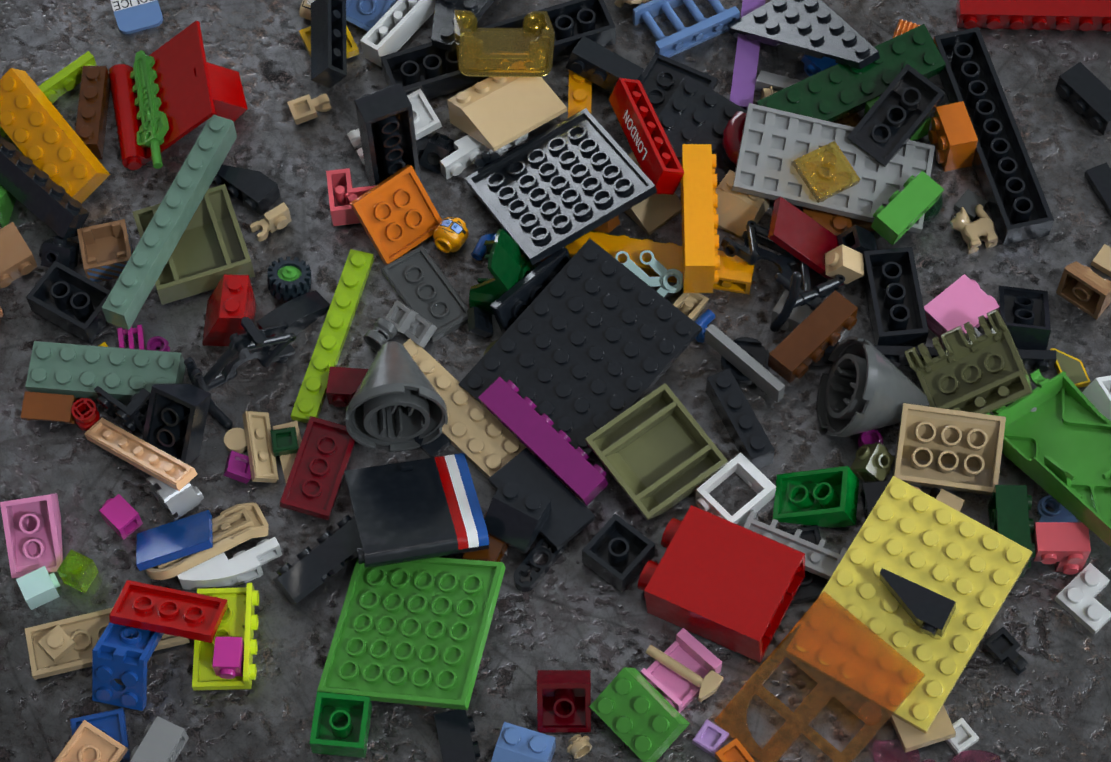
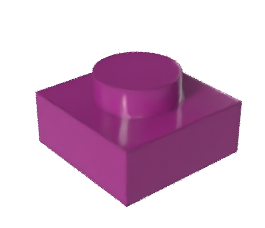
M231 450L227 457L223 476L247 484L251 479L248 456Z

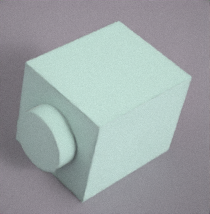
M45 566L16 579L31 610L60 597L56 590L57 587H60L58 579L54 572L49 574Z

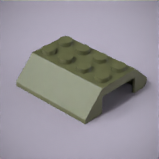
M997 309L987 313L993 328L990 327L984 315L978 317V322L985 332L980 337L975 333L972 324L967 322L964 324V327L970 339L967 338L961 326L941 334L942 341L947 348L946 350L938 337L933 338V346L939 353L937 357H931L924 343L918 345L924 360H922L915 347L905 351L909 365L917 373L930 407L987 414L1033 393L1029 375L1013 338Z

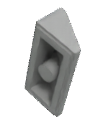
M761 70L755 82V91L761 92L762 88L772 86L773 90L778 92L801 80Z

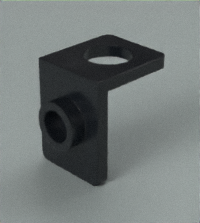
M436 132L428 141L419 164L437 174L441 173L440 163L437 165L430 164L427 156L429 153L434 152L439 155L440 160L444 159L454 148L455 141L444 134Z

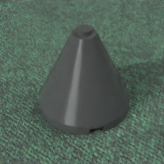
M854 336L842 340L831 353L828 360L833 361L829 374L822 373L817 396V413L821 427L829 430L827 431L828 435L840 438L900 423L903 403L929 407V401L925 393L868 340Z
M389 341L380 347L350 401L345 414L346 429L356 442L371 449H375L376 444L389 446V452L407 451L421 447L413 439L419 436V439L423 438L421 445L429 444L442 434L443 425L448 423L447 406L406 348L396 341Z

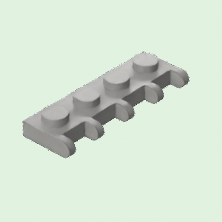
M754 510L751 511L744 525L746 529L805 553V570L827 580L831 578L848 550L843 547L840 554L824 548L826 544L825 539L821 538L818 545L801 539L802 530L798 528L794 535L777 529L778 520L773 519L770 525L755 520L757 512Z

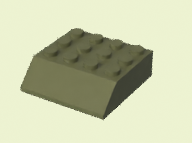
M225 184L207 190L156 281L155 286L162 305L213 290L224 274L249 275V278L255 277L252 262ZM160 204L132 212L140 238L143 236Z
M666 383L585 439V442L647 520L667 512L696 491L697 488L728 463V460Z

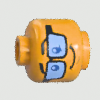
M457 217L444 218L433 233L436 247L445 253L460 250L469 236L466 223Z

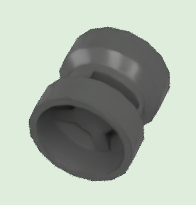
M381 317L373 324L374 328L368 330L363 337L365 342L376 351H379L383 344L387 343L389 339H393L398 333L392 323Z

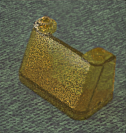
M454 10L457 62L460 72L465 76L542 77L551 71L555 32L547 11L528 13L524 17L523 28H477V18L474 13L467 10Z

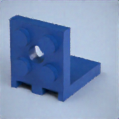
M109 622L92 650V701L143 711L147 704V662L164 633ZM114 679H120L124 685L116 683Z

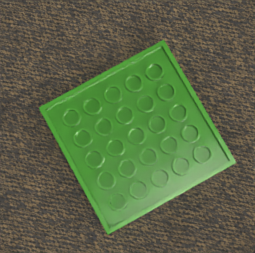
M436 557L365 568L364 563L359 564L357 558L317 692L368 696L371 701L468 710L506 568L504 563Z

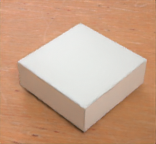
M963 718L952 724L956 736L944 740L957 756L979 740L977 734Z

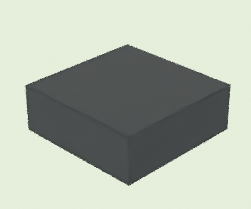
M967 189L955 203L953 209L959 212L961 207H964L970 220L974 221L978 217L975 212L976 206L981 204L984 210L988 201Z

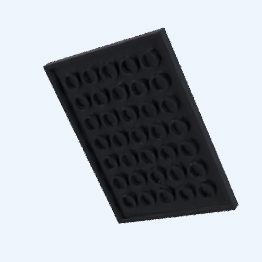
M589 238L462 379L459 386L481 403L478 397L499 377L505 382L511 380L519 389L517 393L523 399L527 396L537 406L534 410L540 416L545 413L554 422L552 427L557 432L562 430L570 437L572 441L569 444L575 449L580 447L590 457L594 452L585 442V439L640 401L697 337L702 328Z

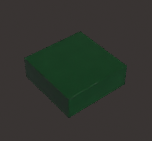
M295 427L270 430L274 457L298 452Z

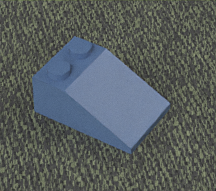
M504 722L491 762H551L556 749L555 737Z

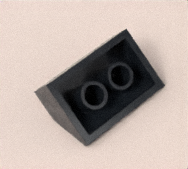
M154 384L151 388L142 440L189 465L200 455L211 393L191 384Z

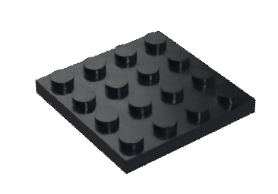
M685 75L658 116L680 164L682 144H711L712 154H716L715 174H717V187L729 170L735 172L736 165L727 157L723 147V131L728 121L737 111L746 113L747 110Z

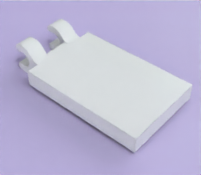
M421 88L407 95L412 104L416 141L442 127L440 120ZM359 128L347 133L354 149L362 146ZM361 147L356 152L358 153L363 165H365L363 150Z

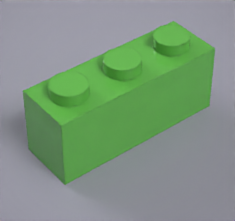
M923 171L916 177L912 175L904 183L903 186L905 188L901 192L895 191L888 200L890 203L886 207L881 205L873 214L875 220L871 228L892 246L939 200L944 191L939 184Z

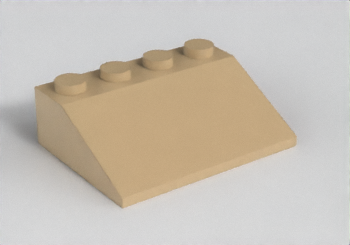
M522 61L513 63L504 70L447 99L450 123L492 151L502 148L567 112L565 104L538 72Z
M903 403L892 477L895 476L909 485L992 496L994 487L998 485L1006 417Z

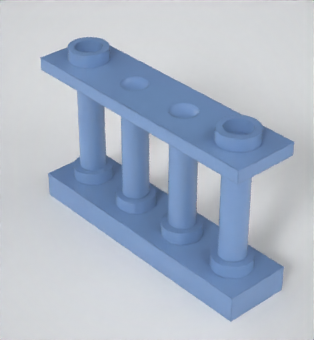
M652 0L642 3L633 9V24L636 26L645 22L657 40L655 42V53L670 58L729 31L727 25L740 19V11L736 6L725 9L719 0H708L717 14L710 18H705L693 0ZM685 4L697 23L690 27H685L674 12V8ZM665 13L677 32L670 36H665L653 18Z

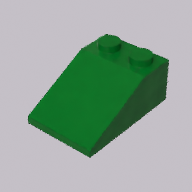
M849 466L777 474L773 519L783 523L809 526L818 525V527L827 528L855 526L859 479Z

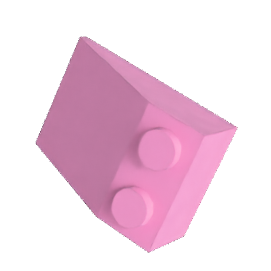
M57 493L0 502L11 578L22 577L43 566L46 567L48 573L63 571L62 527Z

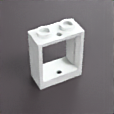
M740 452L696 489V505L699 509L741 526L747 521L752 510L758 512L775 497L776 486ZM735 472L757 495L731 516L709 493Z

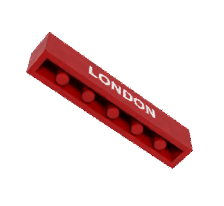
M619 78L609 98L610 104L641 170L655 184L656 194L673 195L684 175V170L640 80Z

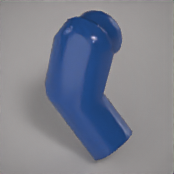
M707 309L694 321L702 328V331L695 338L701 343L705 342V329L707 325L716 318L710 309Z

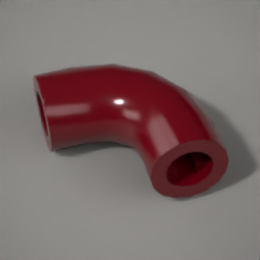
M737 111L723 131L724 150L727 157L735 165H737L746 113L742 111Z

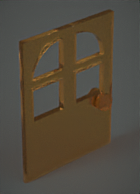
M824 591L716 717L714 722L728 732L731 737L737 738L743 747L760 762H778L801 734L807 737L834 762H853L921 682L925 674ZM786 657L818 683L794 712L763 686ZM755 694L787 720L763 749L754 740L747 720L748 707ZM833 697L865 723L842 752L837 750L809 726Z

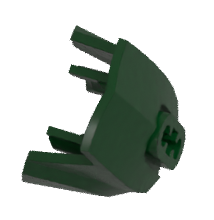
M503 229L497 231L495 240H486L484 243L487 249V255H485V259L488 260L487 268L494 278H478L477 282L479 284L471 286L469 292L470 308L475 306L492 314L494 313L490 305L535 269L524 256L519 245Z

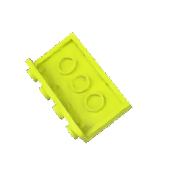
M247 583V587L197 589V594L227 599L228 607L215 636L242 637L244 642L243 676H235L234 679L220 678L216 676L212 667L215 636L212 643L194 640L193 690L252 689V680H256L257 668L256 664H253V655H257L258 652L257 639H254V630H258L259 626L258 614H255V606H259V590H255L253 583Z

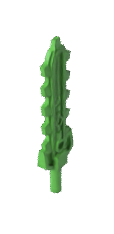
M140 50L136 53L133 71L130 73V78L135 79L133 92H137L138 96L135 99V105L139 106L140 109L137 113V119L142 122L137 132V145L151 149L153 167L160 169L163 167L160 145L164 143V136L169 129V123L166 113L159 111L162 102L159 97H156L160 89L158 84L154 83V80L157 78L156 71L152 70L155 64L154 57L148 56L144 51Z

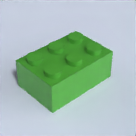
M624 667L589 706L643 762H656L690 724L636 668Z

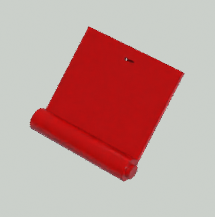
M199 21L190 24L149 55L154 57L155 60L152 70H155L157 73L154 83L158 84L160 89L156 94V97H159L162 102L159 111L166 113L169 123V129L164 136V143L160 145L161 153L215 115ZM117 64L112 66L108 73L121 160L125 168L138 170L152 160L151 149L137 145V132L142 122L137 119V113L140 109L139 106L135 105V99L138 97L137 92H133L135 79L130 78L133 67Z

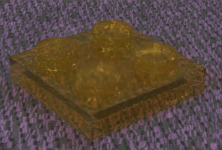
M835 141L799 157L793 162V166L817 203L857 185L860 181L859 176Z

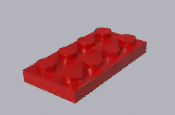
M127 580L109 615V620L113 624L212 643L228 604L227 599Z

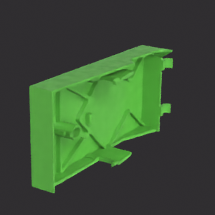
M1037 369L1030 374L1032 382L1037 386V388L1032 390L1033 393L1016 400L1007 407L1003 406L992 411L996 416L1006 417L1002 453L1111 547V421L1095 408L1069 379L1065 371L1049 380L1044 378L1040 370ZM1034 407L1037 408L1036 411L1031 412V409H1032V408H1034Z

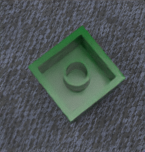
M317 692L309 743L312 753L366 758L372 714L370 697Z

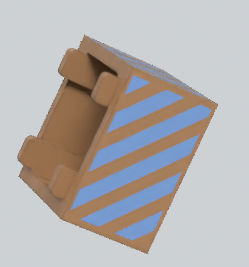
M125 219L77 229L83 267L87 278L95 283L119 278L133 253L130 233Z

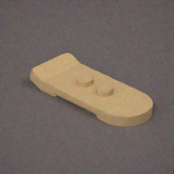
M257 503L236 504L212 519V548L146 569L145 572L154 580H165L175 577L251 538L268 536L269 524Z

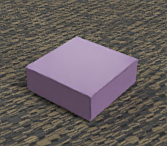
M707 719L693 738L692 744L715 758V752L721 749L728 739L729 733Z

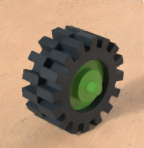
M286 256V260H283L282 257L278 258V262L274 260L272 266L269 265L267 271V284L270 294L272 296L276 294V298L279 300L281 297H284V301L288 302V298L294 299L308 293L309 289L311 290V270L309 264L306 265L304 260L299 262L298 257L291 260V256Z

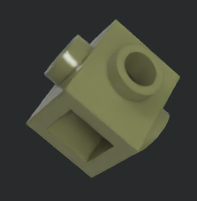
M880 443L865 444L857 450L856 458L850 469L864 483L884 481L891 470L895 457Z

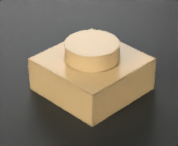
M59 625L38 641L42 649L55 663L76 647L75 642Z

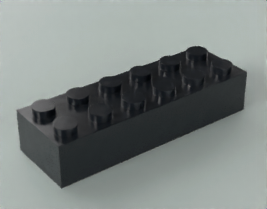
M401 83L386 86L382 90L372 94H365L354 100L369 185H378L406 165H412L421 181L412 104Z

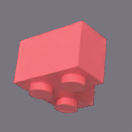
M350 168L326 171L333 226L360 223L350 203L376 185L353 188Z
M1035 522L1034 531L1031 534L1032 542L1035 543L1036 549L1035 558H1033L1034 562H1042L1043 564L1055 563V572H1063L1067 575L1081 572L1091 552L1089 528L1082 522Z

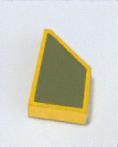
M1055 348L1050 349L1056 350L1057 360L1054 366L1058 374L1065 371L1069 379L1078 388L1086 387L1090 384L1091 381L1081 360Z

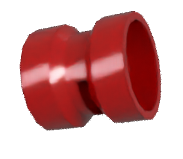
M81 398L73 403L71 413L78 428L81 430H89L101 419L97 407L91 399Z

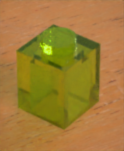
M72 549L57 570L63 583L86 593L99 572L92 559Z

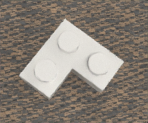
M1091 563L1054 599L1093 635L1111 619V612L1095 599L1108 585L1110 579Z

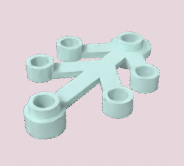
M650 250L642 251L639 259L641 263L650 265L660 277H649L630 259L629 254L625 251H620L615 256V259L618 260L620 254H625L627 261L622 264L650 287L660 286L657 292L663 297L667 293H676L683 288V274L677 269L667 270L654 258V254ZM644 253L651 254L652 258L649 262L643 261L642 255ZM670 276H674L677 279V283L674 286L669 285L667 282Z

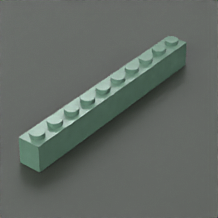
M213 115L208 119L102 306L108 323L130 330L237 138L232 120Z

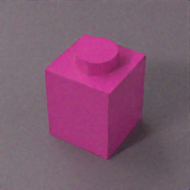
M120 494L108 499L99 510L103 520L123 540L143 524L139 513Z
M215 636L212 667L216 676L223 679H234L235 676H243L244 642L242 637Z

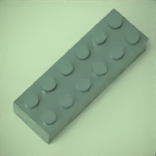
M34 341L25 387L28 392L74 395L77 400L88 398L94 401V403H99L97 401L99 396L94 390L99 386L127 406L131 397L139 393L142 388L151 393V388L154 384H183L186 366L182 354L178 352Z

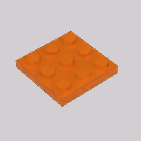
M406 165L350 203L383 263L386 265L432 236L442 221L412 165Z

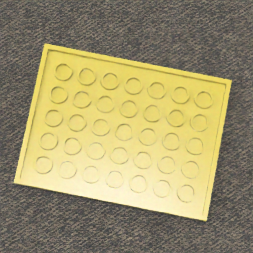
M893 476L789 644L786 652L915 728L927 733L1032 556V551ZM882 568L956 602V609L942 637L937 634L933 637L920 630L921 627L917 626L880 580Z

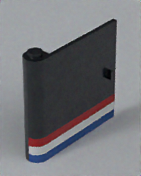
M460 453L345 471V478L361 541V548H357L358 563H364L365 568L489 549L487 527L465 454Z

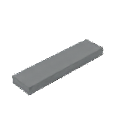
M714 324L709 325L705 329L704 341L777 403L783 398L785 384Z

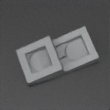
M396 300L385 317L386 320L396 327L397 331L405 334L423 348H425L437 329L435 325L399 300Z

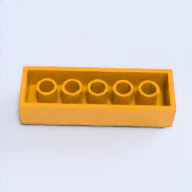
M10 68L0 79L1 128L25 157L31 159L36 167L47 173L51 180L63 187L67 194L82 204L110 175L109 172L26 71Z
M682 144L681 166L684 170V175L681 179L683 293H713L714 283H718V270L720 269V255H718L719 234H717L718 214L716 208H718V194H716L717 174H715L716 154H712L711 144Z

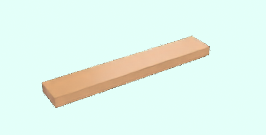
M101 418L84 433L90 442L178 491L197 475L193 467L104 418Z

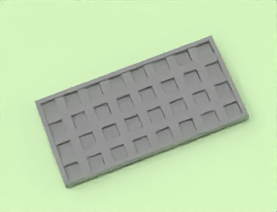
M749 103L732 191L771 200L782 197L793 205L873 223L875 220L873 214L881 205L886 207L890 203L888 200L897 190L901 192L905 188L903 186L904 183L912 175L916 177L923 171L929 177L931 176L935 146L909 140L887 166L884 167L847 139L855 127ZM924 215L908 231L920 234L923 228Z

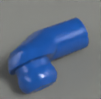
M496 233L483 235L479 239L471 253L474 259L482 260L487 251L484 245L485 241L495 240Z

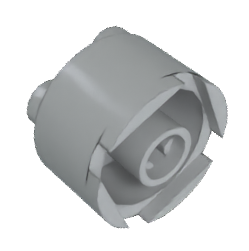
M153 476L146 479V482L150 484L148 486L163 509L168 508L171 513L168 515L174 521L201 504L200 501L204 499L198 487L193 486L190 482L178 491Z

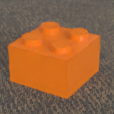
M964 101L936 107L934 117L931 118L932 127L928 131L930 143L935 145V155L938 164H942L944 172L972 166L978 138Z

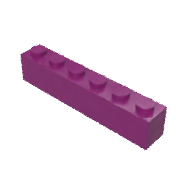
M499 377L478 397L482 405L587 506L608 485L605 478L606 472L598 464L592 466L587 461L589 456L580 447L575 449L569 444L572 441L570 437L562 430L557 432L552 427L554 422L545 413L540 416L534 410L537 406L527 396L523 399L517 393L519 391L518 387L511 380L505 382Z

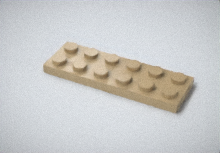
M113 608L25 628L34 680L91 667L92 650L110 622L109 615ZM59 625L75 642L76 647L55 663L42 649L38 641ZM164 634L154 651L190 643L189 638Z

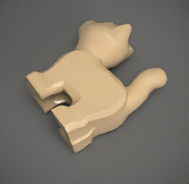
M978 204L975 208V212L979 217L978 220L970 222L964 207H961V210L954 214L953 219L950 221L951 228L961 232L962 238L968 246V254L979 250L978 246L982 245L981 240L985 241L987 249L996 246L998 243L994 223L983 210L981 204Z

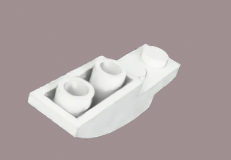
M528 133L496 151H492L476 139L466 135L454 142L455 152L440 160L441 174L446 180L452 176L459 175L465 168L474 164L476 158L481 159V154L484 151H488L490 154L496 152L502 157L515 146L522 145L528 139Z
M276 537L264 539L258 542L255 547L236 553L229 560L223 552L177 575L182 588L185 590L197 591V589L237 586L263 576L261 566L282 556L281 548Z

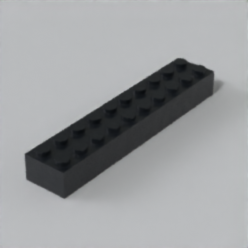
M571 0L470 30L453 52L433 47L432 42L382 56V70L388 86L401 83L406 95L421 88L426 99L429 100L472 87L476 83L519 61L532 68L570 58L571 52L583 36L603 47L616 44V27L604 0Z
M979 27L934 36L933 41L946 63L939 76L949 103L964 101L978 138L972 164L984 196L988 201L987 204L1002 244L1006 245L1048 236L1054 219Z

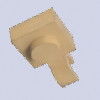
M308 94L287 102L296 125L317 118L316 111L327 112L332 109L327 94L319 95L314 99H311Z
M283 202L266 212L262 220L253 222L250 225L252 233L262 230V232L257 234L259 242L264 241L268 237L269 231L273 233L276 230L283 229L292 221L289 208Z

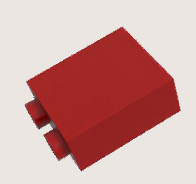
M691 505L683 521L672 518L666 526L661 546L667 548L661 561L656 563L649 560L640 574L637 587L644 591L647 613L757 662H761L805 577V553Z

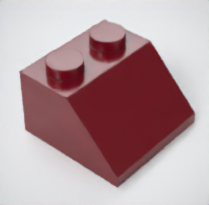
M538 670V732H591V708L589 707L591 705V670Z

